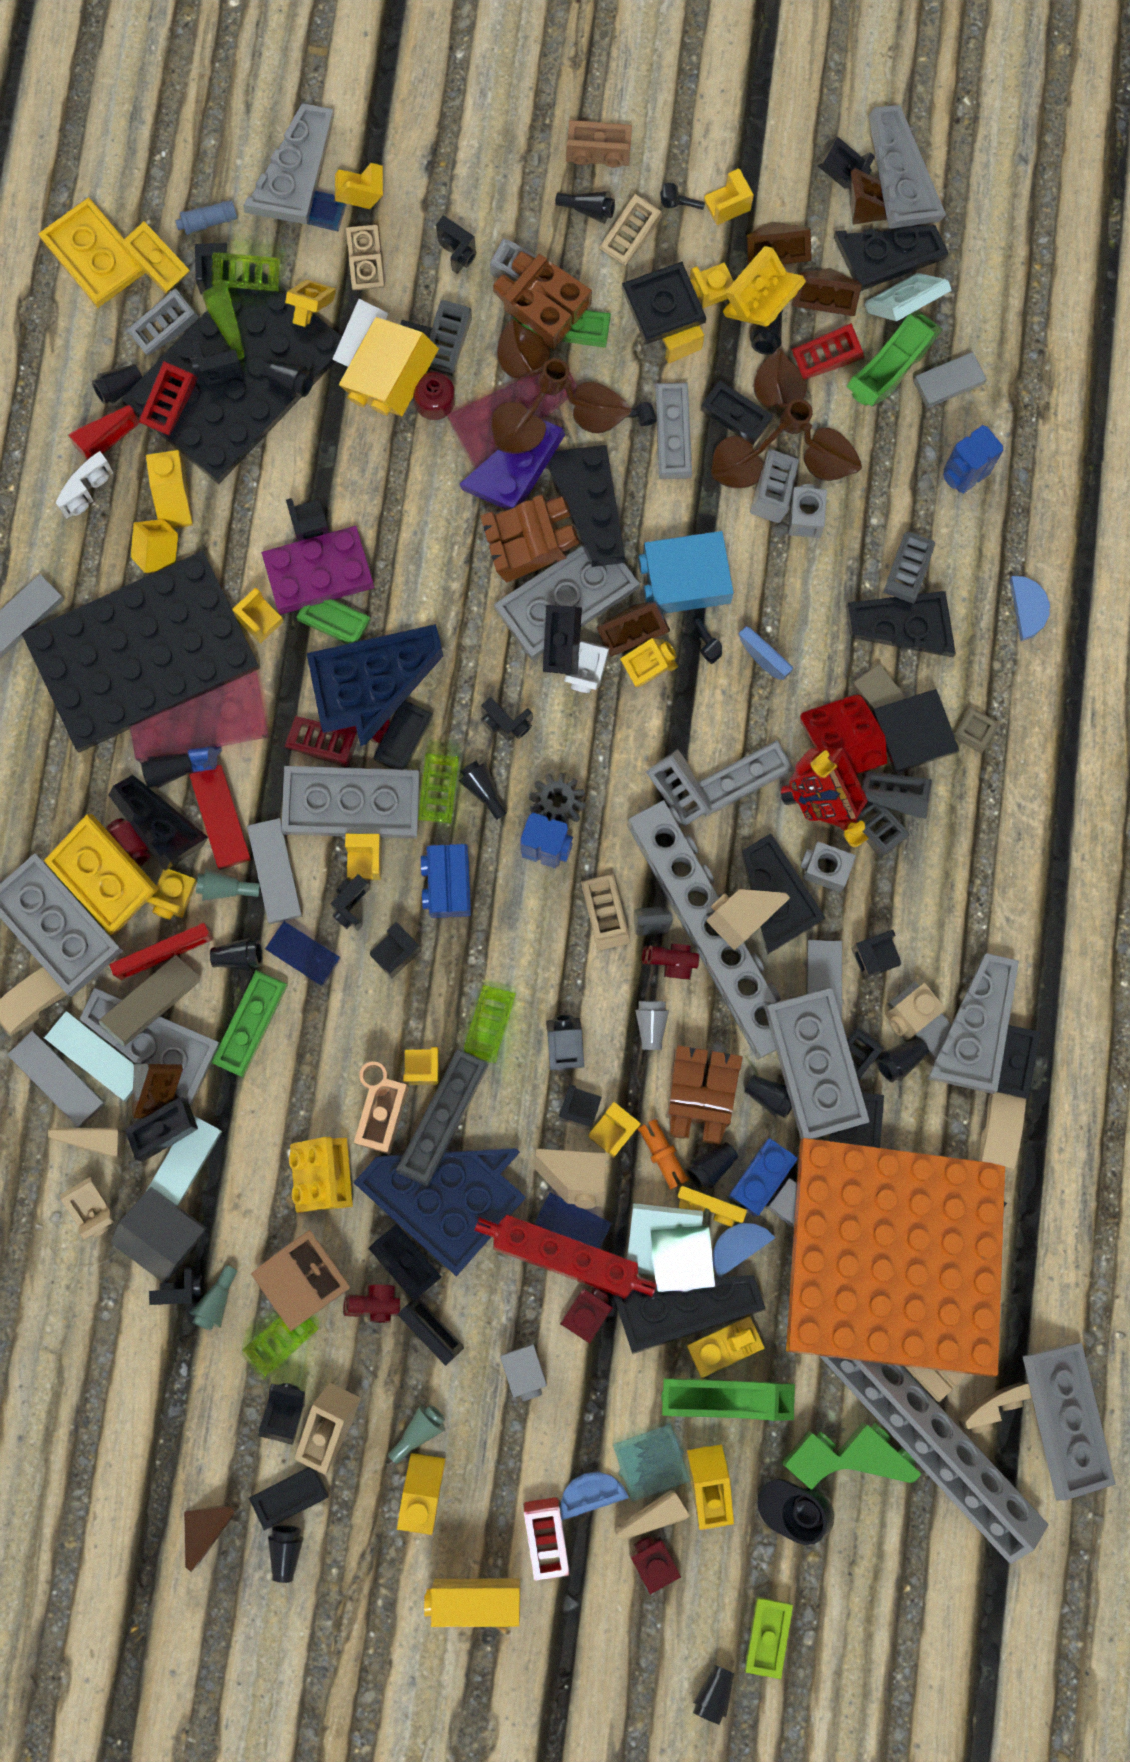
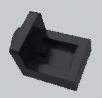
M836 137L829 143L817 166L846 189L851 187V171L855 168L870 175L872 171L870 165L875 156L871 152L860 156L839 137Z
M491 697L481 705V713L483 715L481 721L492 733L498 731L507 742L511 741L514 737L520 739L532 727L533 713L529 708L512 720Z
M359 874L353 880L350 877L344 880L336 890L339 895L330 903L336 911L332 915L333 918L345 929L352 926L357 931L362 927V924L350 913V910L371 889L369 883Z
M289 1383L271 1384L269 1399L259 1428V1437L293 1445L305 1407V1392Z

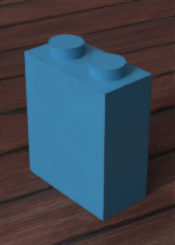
M723 531L644 542L643 554L638 555L640 573L647 575L648 585L643 586L645 602L657 601L662 614L731 604L734 592Z

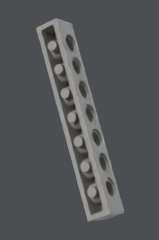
M663 800L629 818L627 827L697 953H699L702 962L756 1059L759 1060L776 1051L770 1026L759 1025L754 1017L755 1011L765 1009L764 1006L777 1003L781 1000L780 995L772 982L766 983L761 974L764 971V967L756 953L750 955L744 942L733 950L720 935L711 936L705 931L704 924L707 922L706 920L715 912L711 906L723 894L717 896L711 885L715 881L709 868L705 864L701 866L695 856L698 850L694 841L689 835L684 837L679 828L682 822L673 806L668 808ZM662 833L668 834L672 837L674 844L667 848L660 847L656 843L655 837ZM678 862L685 863L689 867L690 873L685 877H678L673 873L672 865ZM694 891L701 892L706 898V903L703 906H694L689 902L688 895ZM725 950L736 952L739 957V963L735 966L726 965L721 959V953ZM743 979L752 981L756 989L755 994L751 996L741 994L738 990V982Z
M820 1356L1010 1564L1036 1548L1049 1524L903 1366Z

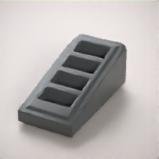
M446 300L440 301L429 339L439 348L437 353L449 356L450 360L445 361L434 357L428 369L453 376L472 320L471 308ZM442 328L456 331L457 335L443 332ZM439 340L442 342L452 344L454 346L453 348H450L443 345L437 344V342Z
M911 532L904 533L883 593L913 604L915 603L935 547L933 540ZM895 579L911 584L913 587L898 583Z
M865 771L862 789L868 801L914 817L927 819L932 779ZM873 785L879 786V790L873 789Z
M867 801L868 804L863 808L856 820L858 822L862 821L861 818L872 809L876 812V815L865 823L866 828L863 830V833L869 838L866 842L881 859L910 834L886 807ZM881 819L885 824L873 832L870 827ZM890 829L893 835L882 842L879 837Z
M648 907L634 910V926L637 936L667 934L669 932L673 918L668 908Z

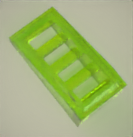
M213 252L211 285L278 291L280 258ZM223 260H229L228 280L222 279ZM236 261L242 262L241 281L236 280ZM250 262L256 263L255 282H249ZM263 263L269 264L268 283H262Z
M221 282L204 291L202 296L207 311L231 350L236 349L238 359L244 357V348L228 288L225 282Z
M426 753L418 820L452 824L460 757ZM432 764L451 766V773L431 770ZM430 777L449 779V786L430 784ZM428 792L448 793V799L428 797ZM427 804L447 806L446 813L427 811Z
M483 985L464 1044V1052L484 1061L497 1063L516 993ZM491 1000L505 1004L504 1009L491 1005H487L486 1001ZM483 1013L497 1016L500 1017L501 1020L499 1022L496 1020L482 1017ZM480 1026L483 1028L497 1031L496 1035H493L490 1033L478 1031V1029ZM475 1040H478V1041H481V1042H485V1043H488V1044H492L493 1046L486 1045V1044L479 1043V1042H475Z
M279 1317L242 1349V1356L259 1376L265 1380L319 1330L310 1318L299 1325L305 1331L299 1335L295 1330L290 1332L284 1321ZM281 1327L294 1341L290 1345L277 1332ZM270 1337L282 1350L279 1355L266 1342ZM259 1347L271 1360L268 1365L255 1352Z

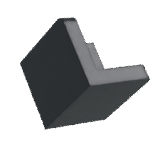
M227 243L195 244V279L200 295L223 294L232 285V258Z
M292 498L286 499L297 541L329 533L319 500L294 506Z
M397 922L387 930L388 936L370 952V956L391 979L421 952L420 946Z
M894 930L858 942L851 948L863 979L901 965L900 957L892 940L896 936Z
M569 1084L559 1120L592 1130L602 1097L577 1089L576 1086Z

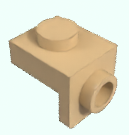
M924 982L890 1009L885 1016L889 1020L891 1029L897 1035L908 1040L944 1012L946 1008Z
M91 1177L60 1194V1200L78 1225L79 1234L82 1239H86L91 1235L92 1237H97L109 1229L110 1224L113 1223L112 1208Z

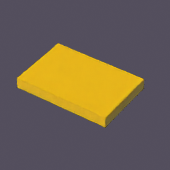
M90 197L38 233L40 240L97 308L145 274L143 269L120 245L124 238Z
M93 814L85 815L44 860L110 936L116 934L159 889Z

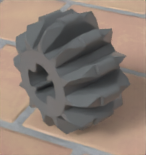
M565 773L559 774V781H554L553 776L547 774V785L541 781H536L535 788L538 792H531L529 794V800L535 802V804L530 806V812L540 813V815L546 816L550 821L554 819L566 823L567 828H569L567 818L578 822L580 816L576 811L585 810L586 804L579 800L585 796V792L583 789L574 790L578 782L575 778L566 784ZM555 795L562 796L560 807H553L552 800H554Z

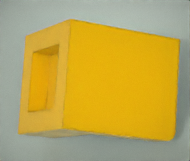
M370 163L362 174L340 169L335 173V201L371 209L383 196L382 165Z
M738 168L728 173L726 186L705 195L704 202L716 225H719L750 211L754 194L741 170Z
M700 325L662 339L666 346L665 358L668 364L703 348L705 335Z
M164 519L134 522L131 547L132 560L144 573L157 572L175 564L178 533Z
M254 588L232 609L237 621L260 644L284 622L283 618L264 600L261 591L257 588Z
M345 834V848L348 852L347 877L353 880L359 874L365 880H381L382 840L380 834Z
M438 1047L405 1050L404 1084H440V1050Z
M613 1102L604 1116L591 1130L588 1137L614 1158L641 1123Z

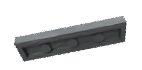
M460 1049L456 1050L396 1169L398 1174L429 1187L489 1066L488 1062Z

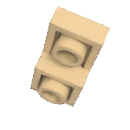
M378 225L347 227L346 236L352 290L384 288Z
M42 967L17 984L0 999V1024L12 1036L38 1020L40 1011L65 997L67 993Z
M999 1092L989 1095L986 1128L981 1133L979 1161L1005 1166L1007 1171L1015 1169L1022 1137L1026 1099Z
M1019 1382L986 1396L960 1418V1426L965 1429H972L973 1434L994 1429L992 1423L1002 1421L998 1406H1002L1003 1411L1023 1407L1022 1400L1032 1398L1029 1384Z

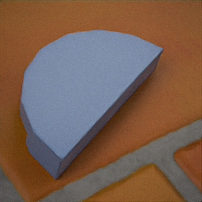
M1011 576L1009 580L1021 642L1033 638L1043 629L1050 615V602L1046 592L1037 582L1023 576Z
M746 626L738 633L747 652L771 676L784 680L792 672L793 666L750 627Z
M740 1223L726 1229L717 1239L713 1250V1267L718 1278L739 1265L776 1237L766 1228L754 1223Z
M602 1472L584 1473L573 1479L564 1490L560 1503L561 1519L564 1520L628 1499L629 1496L623 1485L613 1476Z

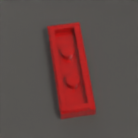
M220 764L214 770L189 774L217 868L222 870L251 861L223 766Z
M201 923L109 964L115 977L119 980H124L170 960L175 955L179 956L213 941L214 937L210 928L205 923Z

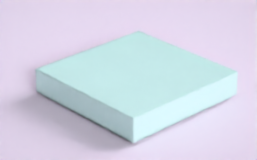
M916 273L867 300L865 306L869 314L898 321L952 290L949 281L946 279Z
M633 1203L627 1259L638 1263L639 1274L695 1280L703 1211Z

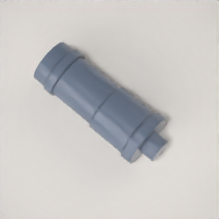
M232 200L204 208L200 207L179 212L181 219L175 220L178 231L184 229L186 235H189L193 232L207 229V227L225 222L229 223L232 220H236L237 215Z

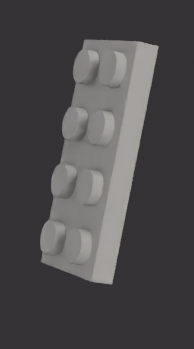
M580 546L566 556L567 559L556 562L496 602L494 609L529 658L533 660L544 652L547 605L582 607V627L639 589V582L625 563L592 567L583 547Z
M284 766L282 835L345 836V834H380L381 838L417 839L419 770Z
M36 853L0 883V918L70 997L74 996L123 952L119 945Z
M833 988L764 1006L800 1138L813 1139L870 1122Z
M1082 1342L1023 1356L1056 1501L1069 1500L1116 1485Z

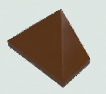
M855 168L851 171L853 225L887 220L880 180Z
M770 222L746 235L748 265L764 246L774 248L782 265L811 261V229L809 227Z
M831 268L798 273V275H803L806 282L793 298L792 306L855 317L862 287L861 283Z
M657 601L634 604L596 627L605 647L610 648V657L645 643L651 638H657L670 632V628Z
M134 1064L133 1118H145L173 1101L183 1071L182 1064Z
M231 1503L184 1512L186 1569L192 1572L198 1567L237 1512L239 1506Z

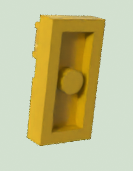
M145 221L120 243L122 248L165 294L172 290L190 272L185 264Z
M306 279L287 291L285 303L295 306L293 324L303 327L310 324L313 312H318L334 301L336 288Z
M684 1186L679 1187L676 1198L680 1199L678 1208L703 1212L705 1209H708L709 1212L715 1214L714 1221L733 1227L735 1221L743 1223L747 1213L746 1209Z
M750 1316L686 1345L701 1378L765 1349Z

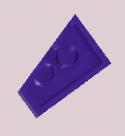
M543 420L546 425V432L542 442L536 448L521 454H509L497 450L459 484L461 489L505 510L515 508L526 500L565 437L563 428Z

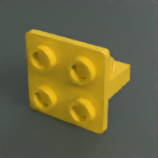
M764 246L725 291L730 303L723 310V313L727 318L765 327L769 326L788 302L797 295V292L805 284L806 280L803 275L786 272L774 248Z
M321 1137L291 1144L289 1164L293 1175L292 1200L295 1204L296 1213L353 1207L347 1138Z

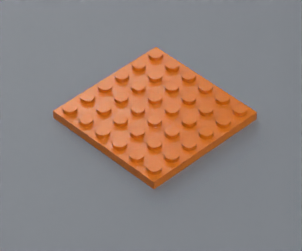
M808 1138L801 1139L799 1146L786 1352L989 1377L998 1376L1005 1166L981 1161Z

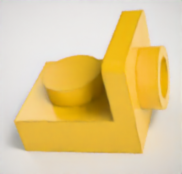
M725 262L701 272L698 266L690 270L689 278L702 309L728 299L725 291L734 281Z
M651 638L620 658L635 687L645 685L667 670L673 671L678 668L675 661L677 654L668 641L658 638Z
M163 869L157 883L159 889L147 901L153 907L152 913L171 920L173 915L183 918L197 880L170 869L166 871Z

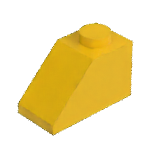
M179 450L146 455L149 484L157 519H164L173 529L193 526L186 469Z
M722 1444L687 1450L689 1474L699 1530L733 1525L730 1477Z
M418 1453L410 1454L397 1530L433 1535L446 1458Z

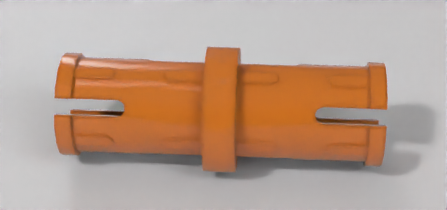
M656 1118L648 1122L655 1134L654 1136H651L645 1124L637 1130L641 1133L653 1155L650 1157L653 1164L657 1163L669 1186L668 1188L671 1190L678 1186L672 1172L676 1173L681 1184L690 1179L685 1174L674 1154L677 1151L674 1145L670 1146Z

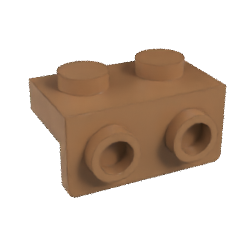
M569 120L566 162H574L577 165H588L590 163L605 164L612 168L629 166L632 125Z

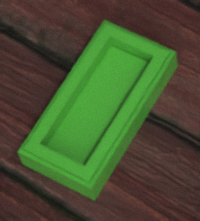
M333 599L323 601L324 603L313 606H304L296 617L298 621L345 644L360 641L371 621L369 616Z

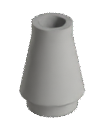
M639 1001V1009H636L635 1012L642 1049L662 1050V1041L669 1010H666V1001Z

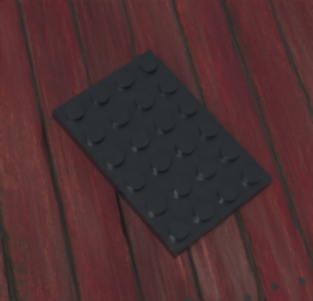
M254 263L239 276L121 399L125 406L130 405L135 414L140 418L163 361L195 375L190 359L191 355H195L193 343H200L204 357H209L214 352L220 350L231 351L236 349L243 376L205 385L202 374L195 375L198 377L197 382L171 435L168 436L155 430L218 485L302 398L301 396L294 398L264 379L262 372L266 362L272 360L306 366L308 371L314 375V385L336 362L333 360V357L342 338L314 313H312L310 324H307L305 327L293 324L295 306L285 303L287 291ZM173 377L169 380V383L178 387L182 385V381ZM166 388L163 392L164 395L176 399L178 395ZM161 400L157 404V406L171 411L173 407ZM154 411L151 415V418L166 423L168 419Z
M204 551L198 552L22 633L78 753L260 669Z

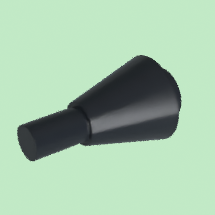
M610 191L577 194V196L558 192L555 198V205L573 208L575 211L605 224L608 218L613 217L615 199L611 198Z
M476 760L460 771L463 777L458 781L482 803L485 802L496 820L507 814V811L496 796L497 793L486 762L479 765Z

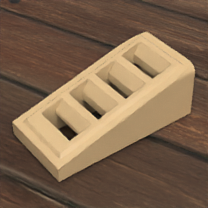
M634 194L599 249L626 267L662 218V212ZM636 211L648 218L646 223L634 216ZM630 221L641 228V231L638 234L626 226V224ZM621 231L635 239L632 244L619 236ZM616 241L628 250L624 255L612 247L611 244Z
M614 874L581 881L597 950L601 951L629 944V933ZM610 888L611 893L591 897L592 892ZM610 902L614 903L613 906H608L596 910L594 909V906ZM617 916V919L601 923L597 921V919Z
M50 1128L48 1130V1137L53 1140L112 1157H124L125 1132L121 1129Z
M669 1490L616 1526L615 1533L619 1540L628 1539L686 1520L691 1516L675 1491Z

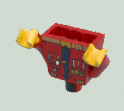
M816 748L808 749L796 763L795 772L789 780V785L782 787V801L785 805L799 804L805 818L809 821H822L840 827L844 831L847 842L856 848L869 839L863 833V830L866 828L865 823L856 820L868 800L844 748H838L831 752L827 750L822 752Z

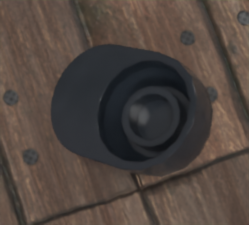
M775 1479L766 1483L759 1492V1513L766 1525L773 1531L802 1545L816 1544L830 1534L834 1525L835 1513L831 1501L821 1491L810 1490L809 1488L803 1489L787 1480Z

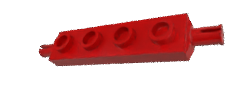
M507 1214L500 1221L499 1225L479 1217L474 1230L493 1237V1250L624 1299L632 1290L652 1297L657 1285L656 1282L637 1276L638 1263Z

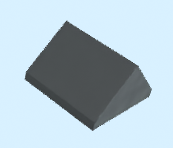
M150 1187L118 1223L111 1244L160 1281L168 1283L207 1228L153 1187Z

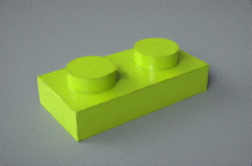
M756 1596L744 1668L746 1673L781 1679L793 1610L792 1603Z

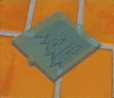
M671 1424L613 1444L620 1466L618 1474L624 1478L632 1502L690 1481L682 1459L684 1451L678 1447Z

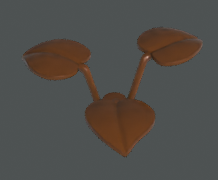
M511 319L503 329L497 346V360L501 369L513 378L523 377L527 373L532 378L540 375L538 379L540 392L529 411L518 402L503 403L494 411L490 427L494 445L498 450L509 454H521L536 448L544 438L546 425L542 419L534 416V413L546 394L556 395L563 388L566 390L569 402L576 405L573 410L575 422L587 432L598 434L611 430L628 417L632 409L617 393L595 382L580 384L575 391L574 397L571 388L572 381L567 379L569 376L568 365L558 358L549 359V347L538 334L523 327L514 319Z
M778 349L760 366L754 379L753 389L756 398L763 406L774 407L778 405L779 410L784 411L780 417V425L756 450L753 449L751 443L740 436H731L722 440L713 453L711 475L717 482L730 488L739 489L755 485L759 481L764 464L758 455L783 431L790 434H798L802 430L804 431L805 443L810 446L804 453V462L808 471L818 479L825 481L841 479L859 472L862 469V464L850 442L834 429L819 428L811 439L810 430L812 429V424L808 422L812 418L813 410L811 405L803 400L807 391L806 381L803 379L800 370L788 359L784 351Z

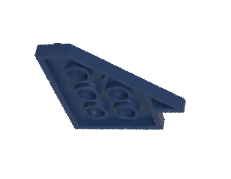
M436 624L306 653L323 733L356 726L360 746L366 745L443 657Z
M516 1148L446 1152L429 1187L397 1173L396 1169L403 1155L376 1157L353 1182L456 1277L491 1238V1236L474 1231L479 1217L499 1225L506 1214L511 1216L526 1199L517 1188L501 1175L520 1153Z

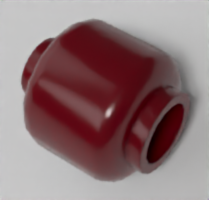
M431 371L424 374L419 380L413 393L414 405L419 414L429 420H440L452 412L455 406V389L452 381L446 375Z
M119 818L107 825L106 830L139 867L150 859L151 855L149 853L151 851L133 829L129 821Z

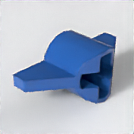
M221 746L189 749L188 756L192 763L193 772L216 769L217 756L222 751Z

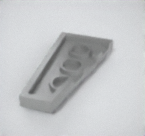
M301 104L284 134L282 144L279 149H275L271 156V163L267 170L257 180L256 189L252 196H248L243 205L244 213L302 224L308 223L334 119L333 109Z
M901 106L875 107L869 114V121L888 228L940 222L946 216V213Z
M987 953L982 957L927 1079L995 1094L998 1091L1019 964L1018 960Z
M94 988L80 1020L136 1064H182L183 1071L175 1094L178 1097L188 1099L190 1106H192L220 1043L159 1016L123 1047L99 1022V1019L122 1000Z

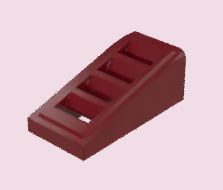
M295 716L284 747L348 768L359 738L357 732L345 728L323 733L320 722ZM301 727H305L308 729L303 743H296ZM314 731L320 732L315 747L309 746ZM326 734L332 736L327 750L321 749ZM338 738L344 740L340 752L335 753L334 750Z

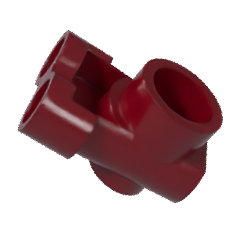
M671 943L670 950L666 949V947L644 946L642 964L665 965L664 977L691 980L692 968L698 969L699 953L691 952V945Z
M368 1285L367 1296L348 1294L347 1297H344L343 1316L360 1317V1315L370 1316V1322L390 1323L391 1316H398L397 1314L400 1312V1298H395L396 1286Z

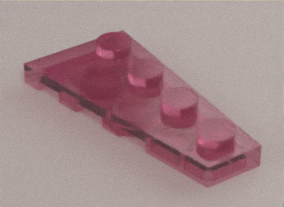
M569 372L567 379L572 381L571 388L574 395L578 386ZM540 375L533 378L527 376L448 414V421L474 469H477L498 450L494 445L490 427L494 411L501 404L507 402L521 403L529 411L540 392L538 384ZM565 388L556 395L546 394L534 416L540 419L547 417L567 401L568 396Z
M257 671L131 726L130 730L136 761H147V757L188 753L189 749L226 746L269 738Z

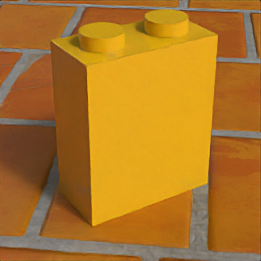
M375 317L342 377L339 386L349 393L347 398L360 407L364 408L368 404L373 410L384 416H388L390 412L402 417L413 398L416 385L426 374L439 348L423 332Z
M520 1578L434 1579L432 1588H427L424 1596V1617H431V1627H519Z

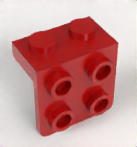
M852 695L801 713V724L814 747L822 752L825 750L831 752L838 748H844L855 774L887 764L885 734L861 695Z

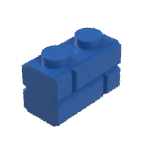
M980 426L969 437L967 436L958 442L943 469V476L947 484L963 494L974 487L977 482L979 483L991 474L1003 452V445L987 426Z
M532 812L527 819L520 839L522 858L534 862L541 860V864L554 869L559 866L560 861L567 862L573 845V836L568 835L567 824L554 819L548 821L546 816Z
M468 845L427 846V856H421V875L428 876V889H422L423 909H429L431 918L471 916Z
M768 1138L727 1197L741 1208L746 1209L754 1217L759 1216L798 1158Z

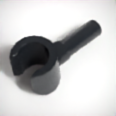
M666 183L660 192L661 203L665 208L685 205L701 210L704 209L705 202L679 195L677 184Z
M648 402L640 403L636 408H631L630 415L626 417H638L641 426H650L657 421L653 406Z
M697 618L693 621V624L706 643L700 649V652L710 664H713L722 656V645L719 640L712 638L700 618Z

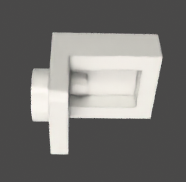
M580 640L578 674H566L564 681L572 683L571 689L584 693H590L591 689L596 690L599 688L610 648Z

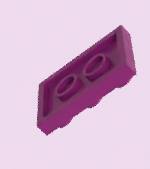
M356 526L261 552L279 615L299 610L304 606L324 603L323 601L334 600L374 588Z

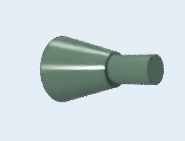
M205 868V874L198 873L196 894H202V901L234 897L236 895L258 897L260 884L241 882L233 877Z
M225 1265L216 1284L192 1308L189 1313L195 1316L192 1321L194 1324L209 1331L214 1326L221 1328L229 1294L228 1289L238 1272L236 1269Z
M420 1405L403 1434V1439L388 1453L389 1458L398 1464L412 1449L419 1447L445 1431L443 1424L445 1418L442 1413L433 1405H429L428 1408Z

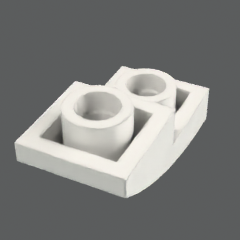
M358 299L333 360L348 367L375 317L386 320L388 313Z
M100 451L88 459L71 476L59 494L56 504L66 519L72 515L77 516L83 513L89 504L93 502L88 490L92 487L96 488L103 485L109 476L113 474L108 461Z

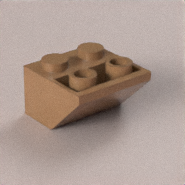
M308 1230L281 1249L251 1273L290 1332L350 1289V1286L311 1230Z

